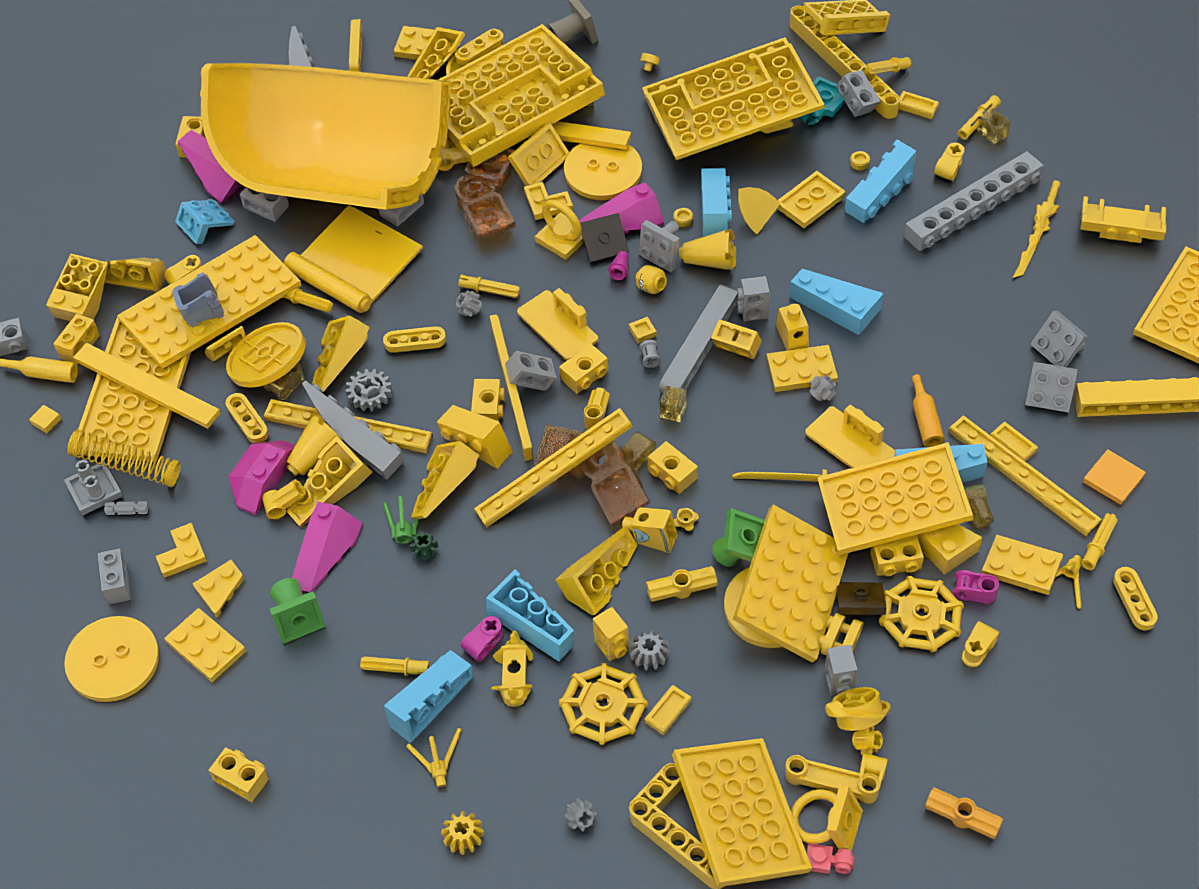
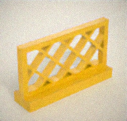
M867 0L807 2L803 4V9L821 25L820 33L822 35L884 32L890 18V14L887 11L879 12Z

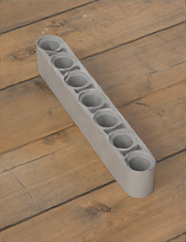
M719 285L664 374L659 385V392L677 399L682 397L714 344L711 336L718 320L727 322L737 306V301H739L737 290Z

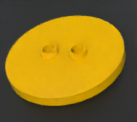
M580 143L569 152L565 159L564 176L569 187L577 194L594 200H611L639 183L642 176V161L638 152L629 144L627 149L623 150Z
M278 322L262 326L242 338L232 349L226 363L227 373L231 380L241 387L252 388L269 384L284 376L298 363L305 350V337L301 330L291 323Z
M124 616L103 618L89 624L74 637L65 655V672L73 688L82 696L99 702L118 701L135 694L150 681L158 666L159 647L151 630L142 622Z

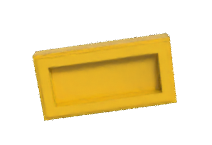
M905 91L900 95L899 109L932 119L939 107V102Z
M1005 421L990 433V436L1025 462L1038 450V446Z
M672 685L646 716L644 722L662 735H665L690 704L692 697Z

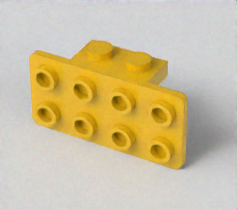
M560 288L555 290L553 294L546 290L517 309V314L566 361L590 343L594 345L598 342V336L587 326V313L581 305L578 306L568 293L565 294Z
M852 405L844 409V413L835 407H829L805 430L806 436L850 468L892 458L895 454V450L882 441L884 428L877 421L871 420L860 409H856Z

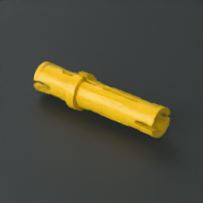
M992 95L985 104L978 107L977 112L957 131L961 139L967 140L985 119H989L992 116V112L1001 104L999 97Z

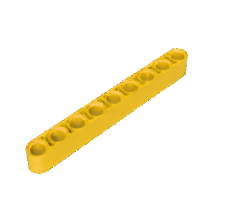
M797 5L792 7L790 10L791 29L841 77L845 74L862 70L881 100L875 109L885 118H895L898 115L900 97L876 74L869 75L865 70L867 65L835 35H822L820 33L821 25L803 9V6Z

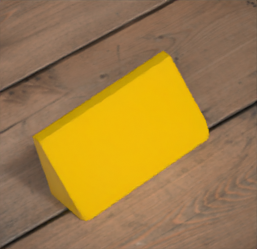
M240 326L208 346L205 350V355L214 362L230 352L246 336L243 327Z

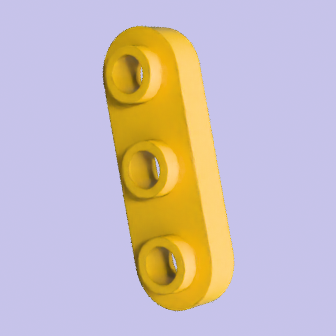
M498 29L488 30L457 49L455 52L456 62L459 65L465 66L501 46L504 42L502 31Z
M437 326L390 331L383 337L384 347L389 352L439 348L446 342L444 329Z
M231 394L225 403L232 418L251 443L264 442L268 438V430L263 420L243 394Z
M1129 567L1119 568L1115 572L1113 583L1133 624L1141 630L1152 629L1156 624L1158 615L1138 574Z

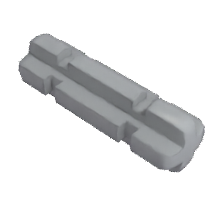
M135 501L117 502V504L115 502H106L104 507L107 515H115V512L118 515L136 514V512L138 514H147L149 509L147 501H138V503H135Z

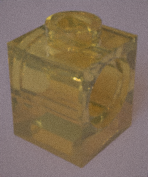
M993 108L980 117L978 132L995 144L1008 136L1011 120Z
M666 385L660 400V417L681 422L687 406V390Z

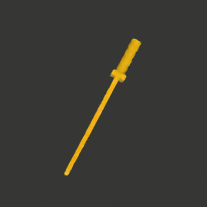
M822 470L821 475L740 472L733 474L732 478L818 482L817 477L828 474L827 470Z

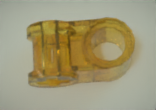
M298 362L281 378L264 385V388L277 394L280 400L288 398L304 381V374L300 363Z
M638 431L635 432L619 451V458L621 460L619 463L620 470L626 474L635 473L645 460L648 459V456L654 452L656 442Z

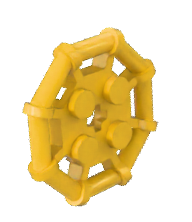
M907 576L904 581L895 587L884 591L886 615H881L879 623L880 626H884L899 643V647H911L936 652L937 648L954 637H959L962 633L960 625L962 609L964 608L963 602L959 601L948 590L943 581H932ZM917 588L931 589L932 591L919 590ZM907 589L911 591L906 597L905 595L903 597L898 596ZM940 593V595H941L948 603H944L943 601H942V603H941V602L938 600L937 594ZM892 603L899 605L898 613L891 614ZM919 609H924V613H927V615L919 616L916 612H919ZM948 611H952L951 623L945 620V613ZM893 622H900L902 629L906 631L904 635ZM940 628L947 630L934 639L933 634H936ZM911 634L924 635L927 637V640L909 637Z
M602 663L601 666L571 675L572 679L563 697L559 699L558 705L563 710L570 727L569 731L572 734H579L599 742L600 745H605L608 741L627 734L633 735L636 732L635 728L644 709L648 707V701L644 698L636 680L637 676L634 673L629 674L610 667L607 663ZM601 676L600 679H597L598 682H586L589 679ZM610 676L615 679L621 680V682L617 683L615 681L607 679L606 677ZM578 686H581L583 689L579 697L573 698ZM626 687L630 688L634 698H627V695L624 693ZM607 699V706L601 707L597 703L598 700ZM572 706H579L582 715L580 718L576 719ZM628 707H635L628 721L624 714ZM586 722L597 725L600 727V732L587 728L583 725ZM617 722H619L622 725L621 727L605 732V727H612Z

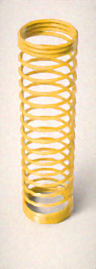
M76 429L69 439L67 447L69 456L82 457L83 460L89 459L90 462L95 461L98 465L102 463L103 467L108 465L110 469L115 467L117 471L129 472L130 475L135 473L136 477L142 476L143 479L148 478L149 481L155 479L156 483L162 482L163 485L173 487L178 479L181 463L178 460L170 462V458H167L162 469L161 479L157 481L156 477L164 461L163 456H160L157 462L154 478L150 479V474L157 461V454L152 456L148 475L144 477L143 473L148 466L151 456L150 451L146 453L143 460L144 450H140L136 459L137 447L130 454V445L126 447L125 451L123 443L117 449V441L111 446V440L108 439L104 445V437H101L98 441V436L94 435L91 440V433L85 436L84 431ZM89 436L88 444L84 450L86 439ZM95 437H96V441H95L93 450H92L91 453H90L92 443H93V441H94V439H95ZM102 440L101 448L99 450V453L97 454L99 444ZM109 442L108 449H107L106 454H105V456H104V451H105L106 445H107V443ZM114 445H115V449H114L113 455H112V457H111V459H110L112 449H113V447H114ZM121 446H122V450H121L120 456H119V458H118V460H117L119 450H120V448H121ZM129 448L127 457L124 461L125 454L127 452V449ZM88 449V457L84 458L83 455L86 453ZM95 450V459L90 460V457ZM102 451L101 462H97V458ZM134 451H135V455H134V458H133L132 463H131V458H132V455H133V453H134ZM141 452H142L141 459H140L139 464H138V466H137L139 456H140V454H141ZM108 455V463L104 465L103 461ZM114 456H115L114 466L111 467V466H110V463H111V461L113 460V458H114ZM122 457L121 468L117 469V464ZM129 458L128 469L124 471L123 467ZM136 459L134 472L131 473L130 468ZM142 460H143L142 467H141V473H140L139 475H137V472H136V471H137L138 468L140 467L141 462H142Z

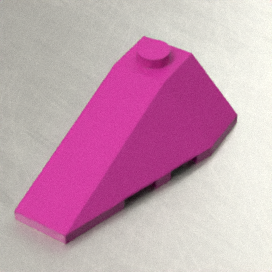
M190 130L178 140L180 148L194 167L196 175L200 177L205 190L220 204L243 186L221 167L205 137Z
M646 183L625 190L579 220L581 223L619 213L624 234L629 233V230L640 229L641 232V225L646 220L657 226L664 225L657 197Z
M318 501L309 520L292 578L300 582L302 593L314 591L327 577V572L335 563L338 564L342 560V555L356 544L363 523L339 506Z

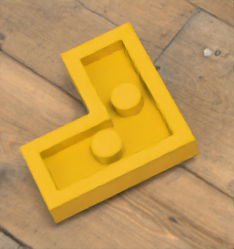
M543 182L524 187V193L535 220L544 218L542 207L548 200H558L573 211V204L567 191L548 196ZM550 208L552 216L561 212L556 208Z
M192 523L171 530L177 548L156 556L164 578L207 562Z

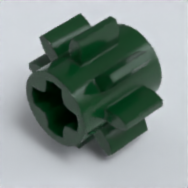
M422 531L416 537L412 536L413 544H410V550L414 552L416 559L420 557L427 560L432 555L436 556L435 548H438V541L434 540L432 533L427 534Z

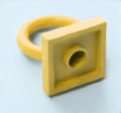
M548 200L542 207L543 217L547 225L535 235V242L567 260L584 243L581 224L575 213L567 205L558 200ZM550 208H556L561 212L553 218Z
M839 785L837 794L829 790L819 789L807 792L797 799L790 811L803 842L818 844L833 839L838 849L852 851L863 809L849 786ZM818 799L830 801L834 806L830 809L828 815L827 830L817 834L805 832L799 825V815L804 806Z

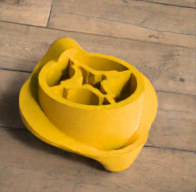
M870 687L853 688L841 692L825 706L826 714L836 718L837 726L848 731L870 728L881 722L891 710L890 704L880 699L878 690Z

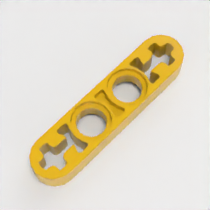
M352 19L349 71L361 72L362 22L361 19Z

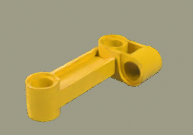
M864 753L860 772L858 773L806 760L800 755H793L786 761L785 778L792 785L801 784L817 789L829 790L834 793L838 792L839 785L849 786L856 799L870 804L878 798L888 759ZM799 768L801 772L795 773L791 769ZM864 786H870V787H872L874 790H872V791H867V790H865L863 787H864Z

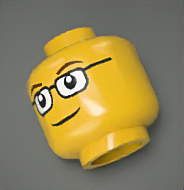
M645 265L636 274V285L638 289L644 292L657 294L666 286L667 279L665 273L659 268Z

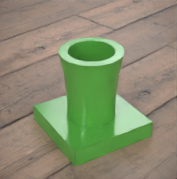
M733 508L729 509L726 515L725 534L723 537L716 539L713 544V554L716 560L727 567L736 565L740 559L751 562L765 520Z
M285 578L273 585L270 590V596L277 606L270 608V612L282 644L326 627L313 591L303 595L300 582L294 578Z

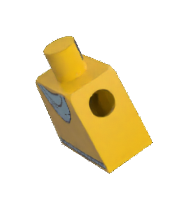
M640 507L637 509L634 518L625 516L623 519L622 528L627 526L629 531H633L636 543L671 553L678 536L671 510Z

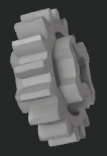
M365 369L363 374L358 371L357 377L351 376V382L346 383L347 389L345 391L350 404L353 403L355 409L361 406L362 411H365L366 408L373 411L375 406L381 409V403L387 404V398L392 397V384L389 377L384 376L383 371L377 374L376 369H373L372 373L368 369Z

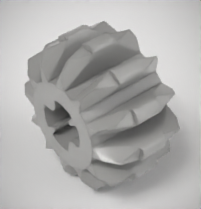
M652 630L650 634L642 631L641 637L635 635L633 638L634 642L630 644V657L632 660H635L637 667L644 665V669L647 671L649 666L656 670L658 664L664 665L665 658L669 656V645L667 640H663L662 633L655 636V632Z

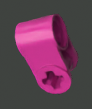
M968 570L956 572L955 578L957 582L952 594L957 599L991 604L996 600L999 581L995 576L974 573Z
M495 616L484 618L475 629L463 638L460 647L476 661H482L503 639L501 621Z

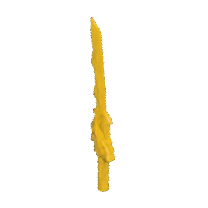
M1057 180L1052 183L1047 201H1043L1041 206L1039 204L1036 206L1034 234L1029 237V245L1027 250L1021 254V260L1013 278L1024 275L1042 233L1050 230L1048 218L1055 214L1059 208L1058 205H1054L1060 187V182Z

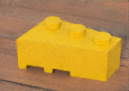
M959 524L917 535L922 552L944 575L978 553L982 541L981 536Z

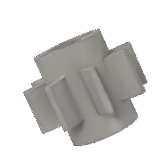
M473 291L461 293L456 301V306L460 308L458 313L472 317V314L476 315L482 307V302L478 300L480 295Z
M816 375L810 382L812 384L810 386V393L819 401L823 399L830 400L836 394L834 392L836 383L827 375L823 377Z
M576 798V802L568 804L567 813L564 814V817L569 820L568 825L573 829L578 827L582 831L586 827L593 825L594 816L597 815L591 809L593 804L587 800L583 803L579 798Z

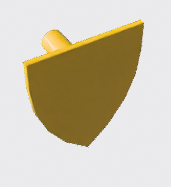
M746 187L738 189V202L742 217L749 228L755 234H758L780 203L770 193L760 188Z

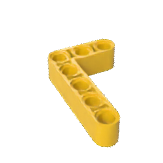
M669 763L631 801L629 805L630 821L638 830L712 889H721L724 886L717 887L714 876L710 874L712 871L703 844L662 812L683 787L675 763ZM669 776L678 777V779L674 781H671L667 778ZM653 793L662 794L659 798H654L651 795ZM637 810L646 811L644 815L635 814ZM656 825H662L665 828L659 831L655 830L653 827ZM675 840H681L684 842V844L681 846H676L672 842H674ZM695 855H699L703 858V860L694 861L691 858Z

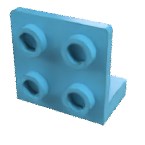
M212 199L181 202L175 220L195 244H203L208 227L234 225L235 222Z

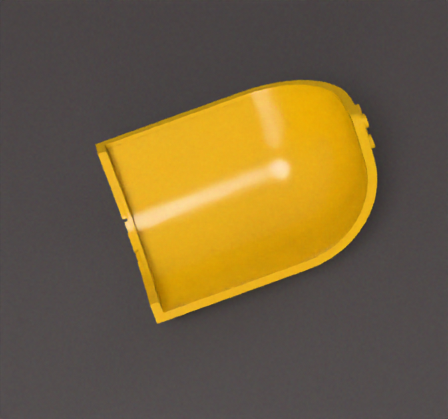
M206 63L201 69V117L208 145L221 167L233 179L249 189L267 194L387 210L406 207L416 203L419 200V195L427 192L436 177L442 158L439 157L441 147H445L447 140L451 81L320 67L260 63Z

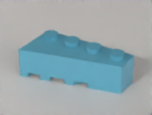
M899 140L894 142V149L891 153L886 152L882 156V162L878 168L874 166L869 171L866 181L862 180L846 198L845 212L862 223H865L869 218H873L882 206H886L889 200L894 195H898L902 187L909 184L914 178L916 150Z
M725 168L701 169L704 237L727 230L728 222H732L730 179L725 174Z
M801 269L790 282L789 297L859 335L881 310L884 293Z
M984 444L950 446L962 483L984 477L987 466ZM925 448L895 449L894 457Z
M516 569L486 597V614L488 616L497 617L503 626L511 631L516 630L520 637L558 662L573 647L574 630L556 611H552L547 606V602L533 591V587L528 582H524Z
M451 650L441 656L437 662L384 705L390 728L411 743L474 677L472 665Z

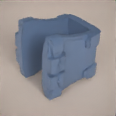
M204 272L198 274V277L191 282L175 287L172 293L183 319L191 327L199 325L198 323L216 317L219 319L224 316V310L218 300L215 287Z

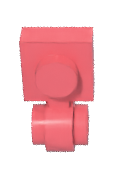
M808 843L807 856L812 866L810 871L830 874V867L834 866L836 872L848 874L854 867L855 857L853 852L848 849H839L835 855H832L833 847Z

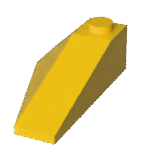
M436 27L407 77L431 79L455 54L463 41L465 33Z

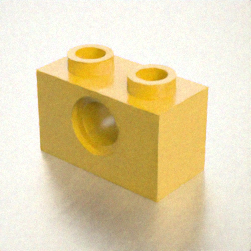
M590 343L559 366L560 380L578 394L607 373L608 358Z
M474 379L471 412L499 421V418H503V405H500V403L505 399V388H501L500 379Z
M667 441L648 456L649 472L654 477H659L670 490H675L678 494L682 493L698 479V466Z

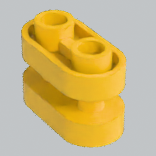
M836 613L834 617L830 616L826 625L828 632L826 635L822 634L818 643L821 646L820 653L827 655V648L851 645L852 651H854L863 628V622L854 619L852 624L849 625L845 623L846 616ZM841 632L847 634L843 644L837 642Z

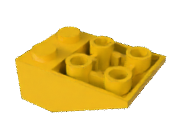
M70 254L46 304L55 318L71 321L76 314H80L94 320L100 306L108 263Z

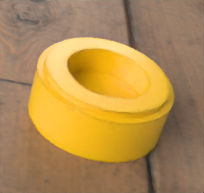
M857 151L851 155L850 165L853 169L865 170L869 167L870 156L866 152Z
M679 208L673 214V221L679 227H688L693 223V212L688 208Z

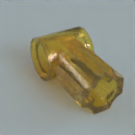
M979 483L964 487L973 514L972 521L974 526L980 529L993 523L994 517L987 503V493L984 485Z

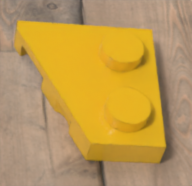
M229 560L192 584L217 618L220 616L221 608L225 602L231 600L234 591L244 581V577L233 561Z

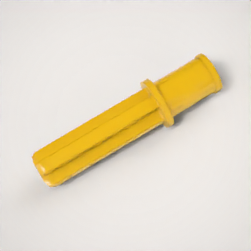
M893 57L886 61L868 63L865 70L869 75L884 72L896 73L902 69H909L911 67V60L908 57L899 59Z
M461 274V279H459L458 287L476 290L477 293L483 291L517 298L520 293L519 286L485 280L481 276L475 278Z
M295 288L282 297L294 304L300 303L324 312H330L333 307V303L329 300L302 292L300 288Z
M1105 514L1092 542L1086 547L1087 552L1081 561L1083 568L1094 570L1099 557L1104 554V547L1118 521L1115 514Z
M362 657L360 661V668L362 670L404 673L405 676L409 674L421 675L431 667L430 661L410 660L409 657H406L405 660Z

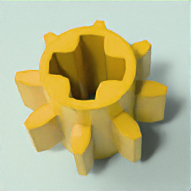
M874 726L855 731L852 742L856 750H861V755L864 753L872 755V753H877L878 749L881 748L883 737L881 732L874 730Z

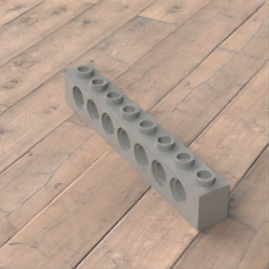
M1026 151L905 224L904 238L919 251L926 247H931L936 241L946 238L954 230L961 229L969 221L977 219L984 212L992 210L1003 201H1007L1017 192H1022L1032 183H1037L1042 177L1043 164Z

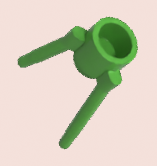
M399 496V522L396 523V526L394 525L387 502H384L383 506L392 532V539H395L397 543L405 544L412 541V536H417L416 529L419 519L413 520L412 526L408 521L404 520L403 497Z

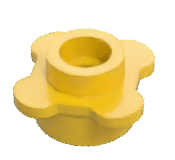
M689 508L679 509L677 518L674 519L675 527L680 526L685 528L686 531H692L695 521L699 519L698 514Z

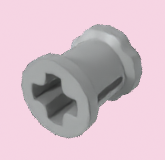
M655 340L643 341L639 346L644 357L642 363L644 367L654 368L661 362V357L657 352L658 343Z

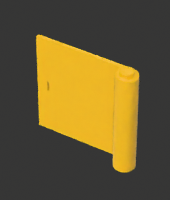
M348 205L301 255L291 252L285 258L284 264L298 278L358 313H362L370 308L376 298L423 249V246Z

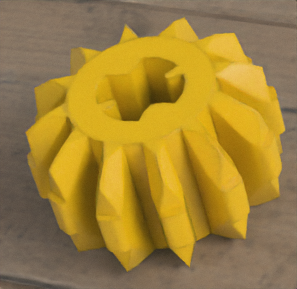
M463 811L460 813V817L452 813V821L445 820V828L442 829L441 834L444 837V845L446 847L450 846L451 852L454 853L460 849V854L464 855L465 849L473 852V845H481L480 837L484 836V831L481 828V821L479 819L475 820L473 813L467 817Z

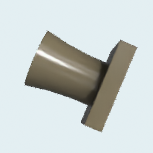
M568 0L572 14L548 24V29L564 44L580 32H583L592 44L599 41L592 16L579 0Z

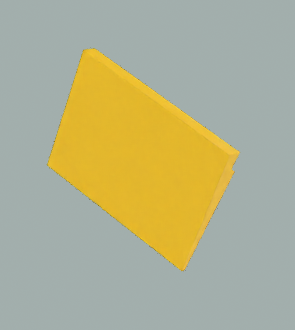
M543 24L439 79L451 81L447 136L473 167L530 137L545 124L551 123L552 125L605 95L603 83L592 74L591 67Z
M786 37L642 87L644 98L676 160L825 108V104Z

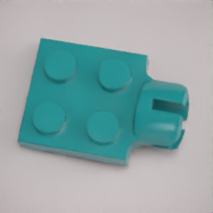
M819 76L813 84L824 102L825 108L800 116L804 123L811 118L808 122L809 125L816 124L825 115L833 117L846 103L836 87L837 84Z

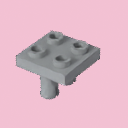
M648 220L643 222L641 225L638 255L670 273L675 270L680 238L674 234L678 232V224L670 221L665 227L660 228Z
M1054 310L1031 342V345L1055 366L1067 367L1076 353L1082 352L1085 349L1084 342L1088 336L1058 310Z
M1033 362L1025 405L1069 412L1077 369Z
M80 460L76 463L78 473L64 479L82 516L104 506L106 502H112L123 496L108 467H103L102 463L90 467L86 460Z

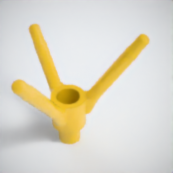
M1074 555L1072 559L1068 560L1066 565L1058 570L1056 577L1064 574L1074 579L1077 609H1081L1079 569L1081 568L1082 558L1079 555Z
M457 728L444 760H439L433 736L429 737L434 762L429 763L411 744L406 746L432 773L437 787L446 786V770L459 739L461 728Z

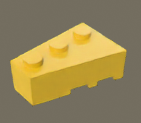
M452 405L437 421L441 430L440 434L445 439L451 442L461 441L479 454V459L496 469L513 453L499 421Z

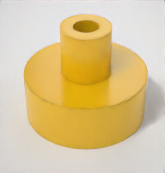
M642 53L640 61L645 63L644 70L651 72L652 65L658 66L660 58Z

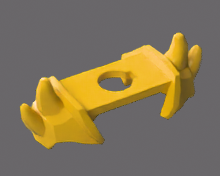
M516 630L512 631L510 640L506 642L505 646H501L493 655L498 663L503 664L502 685L493 686L492 689L500 691L504 703L512 707L523 705L533 687L530 684H526V656H528L529 661H532L533 652L523 640H520ZM512 661H517L521 665V669L517 673H510L508 671V666L512 664Z

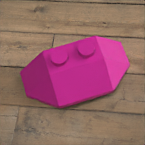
M278 440L253 443L249 446L228 476L237 508L253 515L258 514L264 505L263 494L274 490L288 469L286 467L288 464L286 461L295 447L294 444Z

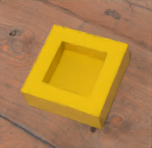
M648 317L629 324V330L638 344L657 336V331Z
M43 405L29 420L33 426L48 433L61 420V417L57 412Z

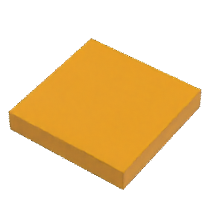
M1107 449L1084 477L1083 483L1122 505L1145 477L1146 472Z

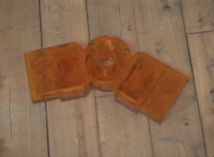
M506 149L475 167L468 162L465 167L466 177L462 176L455 184L457 204L464 210L465 219L470 229L475 232L478 240L516 227L515 220L501 194L495 193V191L503 188L510 175L509 169L512 164L507 157L515 150Z
M546 424L534 466L584 432ZM615 441L610 442L564 474L575 478H581L586 475L593 480L591 489L612 526L623 521L625 516L629 517L634 514L638 508H643L651 503L634 468L626 464L624 450ZM606 456L605 461L599 464L600 458Z

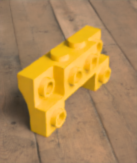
M1084 196L1081 208L1080 229L1100 232L1099 238L1141 243L1142 238L1164 240L1166 234V207H1162L1160 213L1149 212L1150 205H1145L1144 211L1104 207V199H1100L1099 205L1088 204V197Z

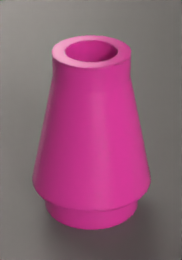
M624 251L618 252L616 258L608 267L609 275L614 280H622L628 275V253Z

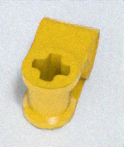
M951 143L947 146L936 164L934 175L950 181L955 179L962 164V156L964 154V147L961 144Z
M196 255L187 256L179 263L169 267L164 272V278L169 284H172L201 267L200 258Z
M978 621L965 643V649L961 656L963 663L969 667H978L988 652L994 647L1000 632Z

